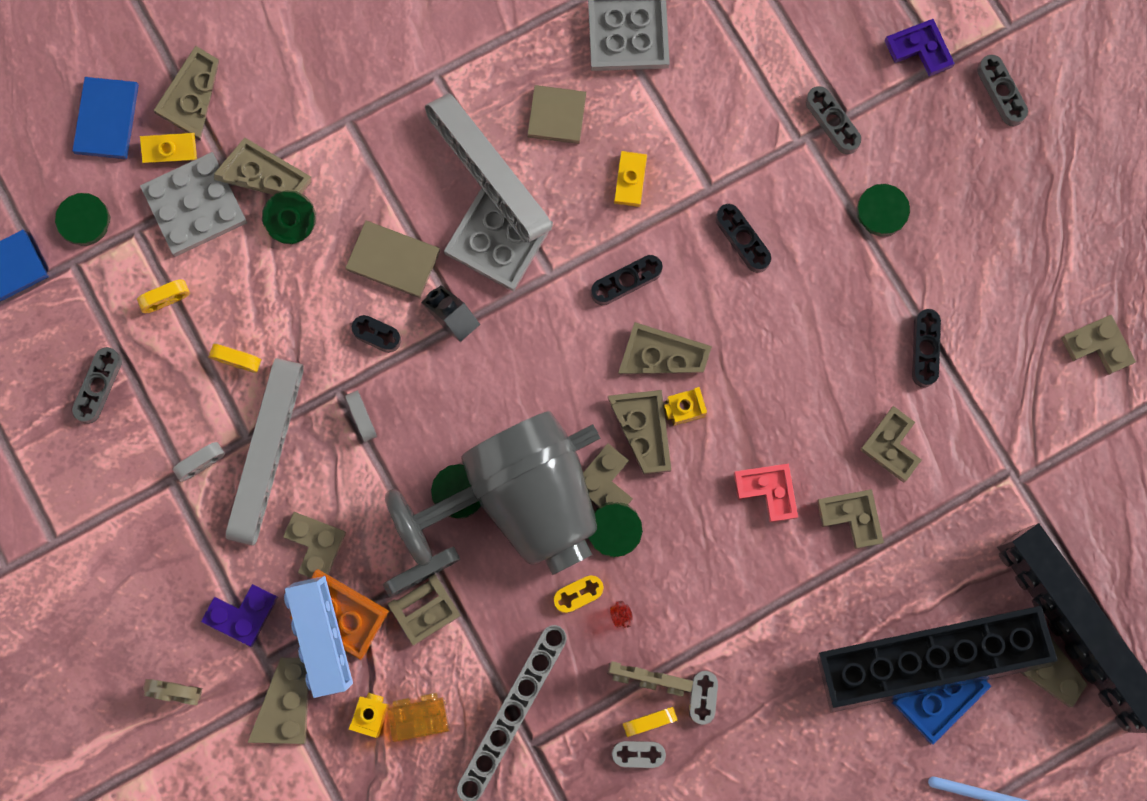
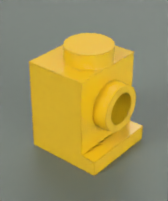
M700 387L668 396L667 404H663L667 420L672 419L674 426L705 418L707 414ZM685 401L689 404L690 408L683 410L680 408V403Z
M367 693L366 697L360 696L349 730L375 738L379 737L389 704L382 703L384 697L372 693ZM368 708L374 712V716L370 720L364 717V712Z

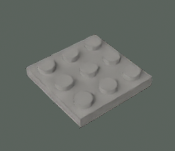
M588 0L591 71L669 68L666 0Z
M213 152L140 185L174 257L247 224L229 183L214 180V173L220 165Z
M481 188L445 248L444 254L514 292L549 232L529 243L524 242L483 188Z

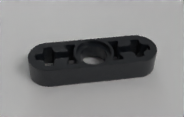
M733 204L722 205L716 214L717 225L751 271L756 273L765 271L771 262L770 251L738 207ZM724 212L728 215L731 213L734 215L732 222L735 226L741 223L733 232L730 231L733 228L732 223L729 220H722ZM739 232H746L750 235L751 241L746 245H742L737 242L736 235ZM754 244L757 245L753 250L758 257L762 255L765 257L763 265L759 262H753L755 255L750 249Z
M647 255L597 280L591 290L593 301L599 305H608L657 280L663 268L661 260L657 256ZM646 263H649L651 266L656 265L654 274L646 271L641 275L643 280H639L638 273L645 270ZM630 274L634 277L635 282L632 286L625 287L619 282L620 276ZM611 280H614L615 286L620 292L616 293V289L613 288L608 291V297L606 298L603 295H597L599 287L602 286L603 289H608L612 287Z
M932 309L922 310L914 320L912 378L915 384L920 387L931 386L939 377L941 318ZM928 316L929 321L934 322V324L929 327L928 335H923L926 332V324L921 323V321ZM927 341L933 345L934 350L931 355H925L920 351L919 345L921 342ZM933 360V362L927 364V373H931L932 376L926 381L923 375H919V372L924 370L925 361Z

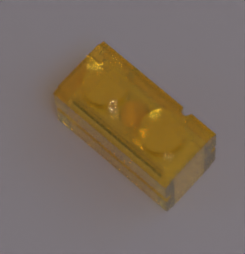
M437 693L422 695L421 702L410 703L409 698L393 701L394 707L387 708L393 742L450 731L445 698H438Z

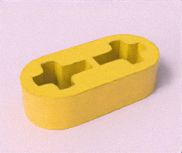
M175 280L140 295L137 298V302L142 313H150L186 298L190 292L185 280Z
M219 344L212 345L208 356L217 362L252 373L258 372L262 361L254 355Z
M592 575L579 579L556 592L554 605L562 613L573 612L597 600L603 593V583L600 578ZM587 581H590L592 584L597 583L599 586L595 590L596 595L594 596L590 592L581 596L579 591L586 588ZM562 593H566L567 596L577 594L578 598L571 601L570 608H567L565 605H559L558 602L562 599Z
M670 707L622 724L626 736L629 737L675 722L677 717L674 708Z

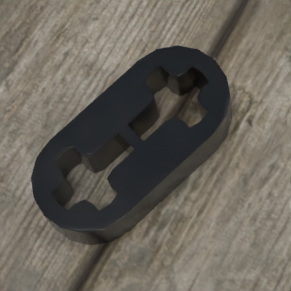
M366 315L358 316L353 321L351 326L352 332L358 340L388 353L394 352L400 347L401 336L394 327ZM367 322L369 328L375 332L372 334L365 331L362 335L358 326H364ZM392 333L395 342H389L387 346L384 345L385 342L379 337V334L388 337Z

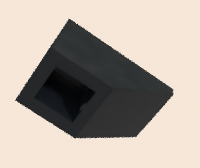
M442 285L430 291L421 302L446 331L459 342L480 326V323L466 304Z

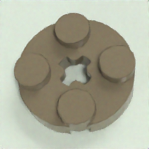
M145 679L143 687L144 696L165 701L173 700L190 705H198L203 689L153 679Z

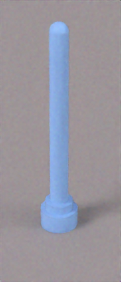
M935 776L930 777L928 780V784L932 788L983 801H1029Z

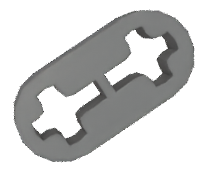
M357 390L345 395L364 442L376 438V431L359 391Z
M218 442L211 443L178 463L173 468V471L180 482L186 481L222 459L225 453Z
M701 671L692 680L689 716L695 723L704 725L710 723L715 716L718 680L712 672ZM704 675L708 676V681L712 682V687L706 689V696H702V687L697 685V681L702 680ZM701 699H705V709L710 711V714L704 716L703 720H699V715L694 713L695 708H700Z
M622 741L617 743L612 750L614 762L621 767L655 768L662 765L666 757L665 749L656 742ZM622 746H627L628 751L637 752V757H628L627 762H622V758L617 757V751H622ZM655 746V750L660 752L661 756L655 759V763H650V758L640 757L641 752H649L650 747Z

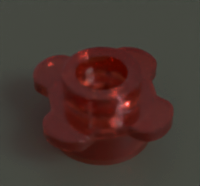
M623 600L616 601V605L610 607V614L614 625L617 628L622 626L623 628L631 627L630 621L633 620V615L629 605H625Z

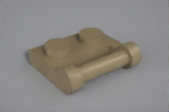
M436 574L428 578L429 581L397 601L394 599L388 603L413 646L461 616ZM435 590L439 595L407 617L404 615L402 610Z

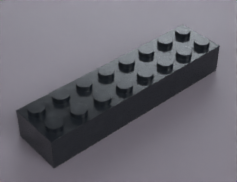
M1040 523L1022 529L997 546L1002 562L1007 567L1013 569L1017 575L1015 579L1019 586L1024 590H1028L1033 597L1032 603L1034 607L1042 606L1043 613L1050 621L1048 623L1049 628L1056 636H1060L1066 644V652L1072 659H1077L1082 666L1083 676L1088 682L1095 684L1100 691L1098 696L1101 701L1117 715L1115 720L1118 725L1129 733H1147V672Z
M1042 606L819 652L817 657L830 713L1047 668L1058 661Z

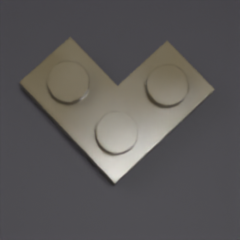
M1112 314L1061 337L1072 361L1097 351L1109 375L1136 363Z
M893 406L860 450L904 483L922 460L900 444L915 424V421Z
M610 444L603 448L583 472L590 500L598 507L608 502H621L629 505L633 500L632 497L612 482L629 460Z
M872 489L817 500L822 527L849 522L855 549L884 543Z
M293 512L283 537L308 547L298 573L311 578L317 569L329 575L346 532Z

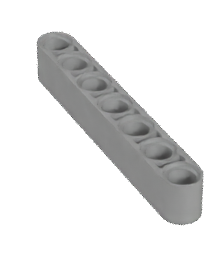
M448 93L426 104L425 111L430 122L521 239L529 243L551 231V222L546 213L453 95Z
M278 358L273 362L226 530L227 540L252 546L257 542L302 380L303 364Z
M551 625L541 634L457 787V793L463 801H477L481 797L565 646L567 637L564 629L560 626ZM550 631H558L561 634L562 642L558 646H550L547 643L546 636ZM538 655H543L548 659L549 664L544 671H537L532 666L533 659ZM523 680H530L534 683L535 690L532 695L523 696L520 694L518 687ZM509 705H517L521 710L520 718L516 721H509L505 717V709ZM495 730L505 732L507 740L503 746H495L492 743L491 734ZM487 755L492 759L493 765L489 771L484 772L478 768L477 760L480 756ZM474 781L478 785V794L476 796L469 797L464 794L463 785L465 782Z

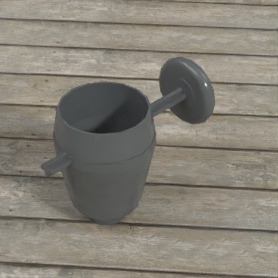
M547 411L524 420L465 452L461 459L471 485L470 487L415 515L402 494L396 489L387 491L385 503L401 540L406 545L415 562L421 566L428 565L432 560V554L422 530L479 501L485 512L527 563L535 565L545 560L552 575L592 555L585 539L595 534L597 523L576 451L601 438L593 424L568 436L551 411Z

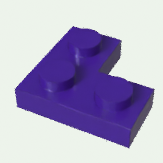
M934 19L886 36L884 40L894 63L919 55L929 77L953 68L955 64Z
M252 584L240 608L214 597L201 622L253 647L278 596Z

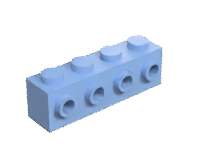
M322 576L295 582L285 588L284 601L286 607L290 609L293 618L291 622L293 634L298 637L300 645L298 650L299 658L305 664L307 672L306 685L312 691L313 698L344 692L353 684L326 577Z

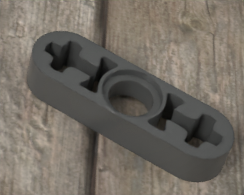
M987 55L978 65V75L1004 123L1009 126H1018L1028 115L1027 105L1002 59L996 55ZM986 66H995L996 69L994 72L992 70L987 71L985 69ZM1005 85L1009 89V95L1000 96L996 92V86ZM1011 110H1018L1020 114L1018 116L1010 115L1009 112Z
M821 86L812 88L806 98V106L841 153L852 154L856 152L861 144V135L826 88ZM815 96L817 98H820L821 96L824 98L822 101V105L820 102H813ZM823 108L827 109L823 114H821ZM831 114L837 115L840 118V124L838 126H831L827 123L826 117ZM843 127H846L843 133L840 132ZM845 137L847 139H854L852 145L850 143L846 145L843 143Z
M105 347L97 351L72 408L73 415L83 423L90 424L99 418L121 368L122 358L114 349ZM111 354L114 362L113 364L108 363L105 368V363L102 362V359L104 357L108 358ZM100 369L102 372L104 370L109 376L106 377L102 373L97 372V370ZM97 378L103 379V390L97 393L92 392L90 388L92 381ZM89 394L93 398L98 399V401L95 402L94 400H91L90 403V399H88L86 395ZM89 405V407L93 411L91 414H86L84 417V413L81 412V408L88 407Z
M455 547L448 548L433 556L428 565L421 566L418 564L388 580L383 586L389 597L395 596L433 574L455 564L460 560V557Z

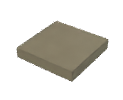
M535 85L528 137L580 144L586 92Z

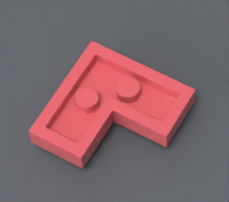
M789 463L734 472L738 500L765 496L770 522L798 518Z

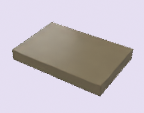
M366 220L346 265V271L421 298L440 253V248Z

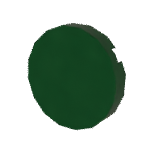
M876 184L866 189L859 198L856 207L857 219L870 234L880 237L891 236L901 230L907 223L910 215L909 201L905 194L896 186Z
M285 190L276 193L266 202L262 210V222L269 232L268 234L274 240L283 244H295L303 241L312 233L316 225V211L313 203L305 195L297 191Z
M77 193L61 202L56 211L55 224L58 232L66 241L80 246H88L97 243L106 235L111 217L107 206L98 197L90 193Z
M450 465L437 474L431 487L434 504L471 486L464 465ZM478 501L448 517L453 519L468 518L481 508V505Z
M608 502L594 511L597 530L595 534L589 537V540L597 551L610 557L625 556L637 547L643 530L641 519L636 510L625 503Z

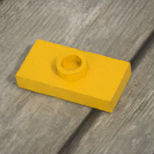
M195 133L140 136L142 163L197 159Z
M621 151L614 204L640 207L647 154Z

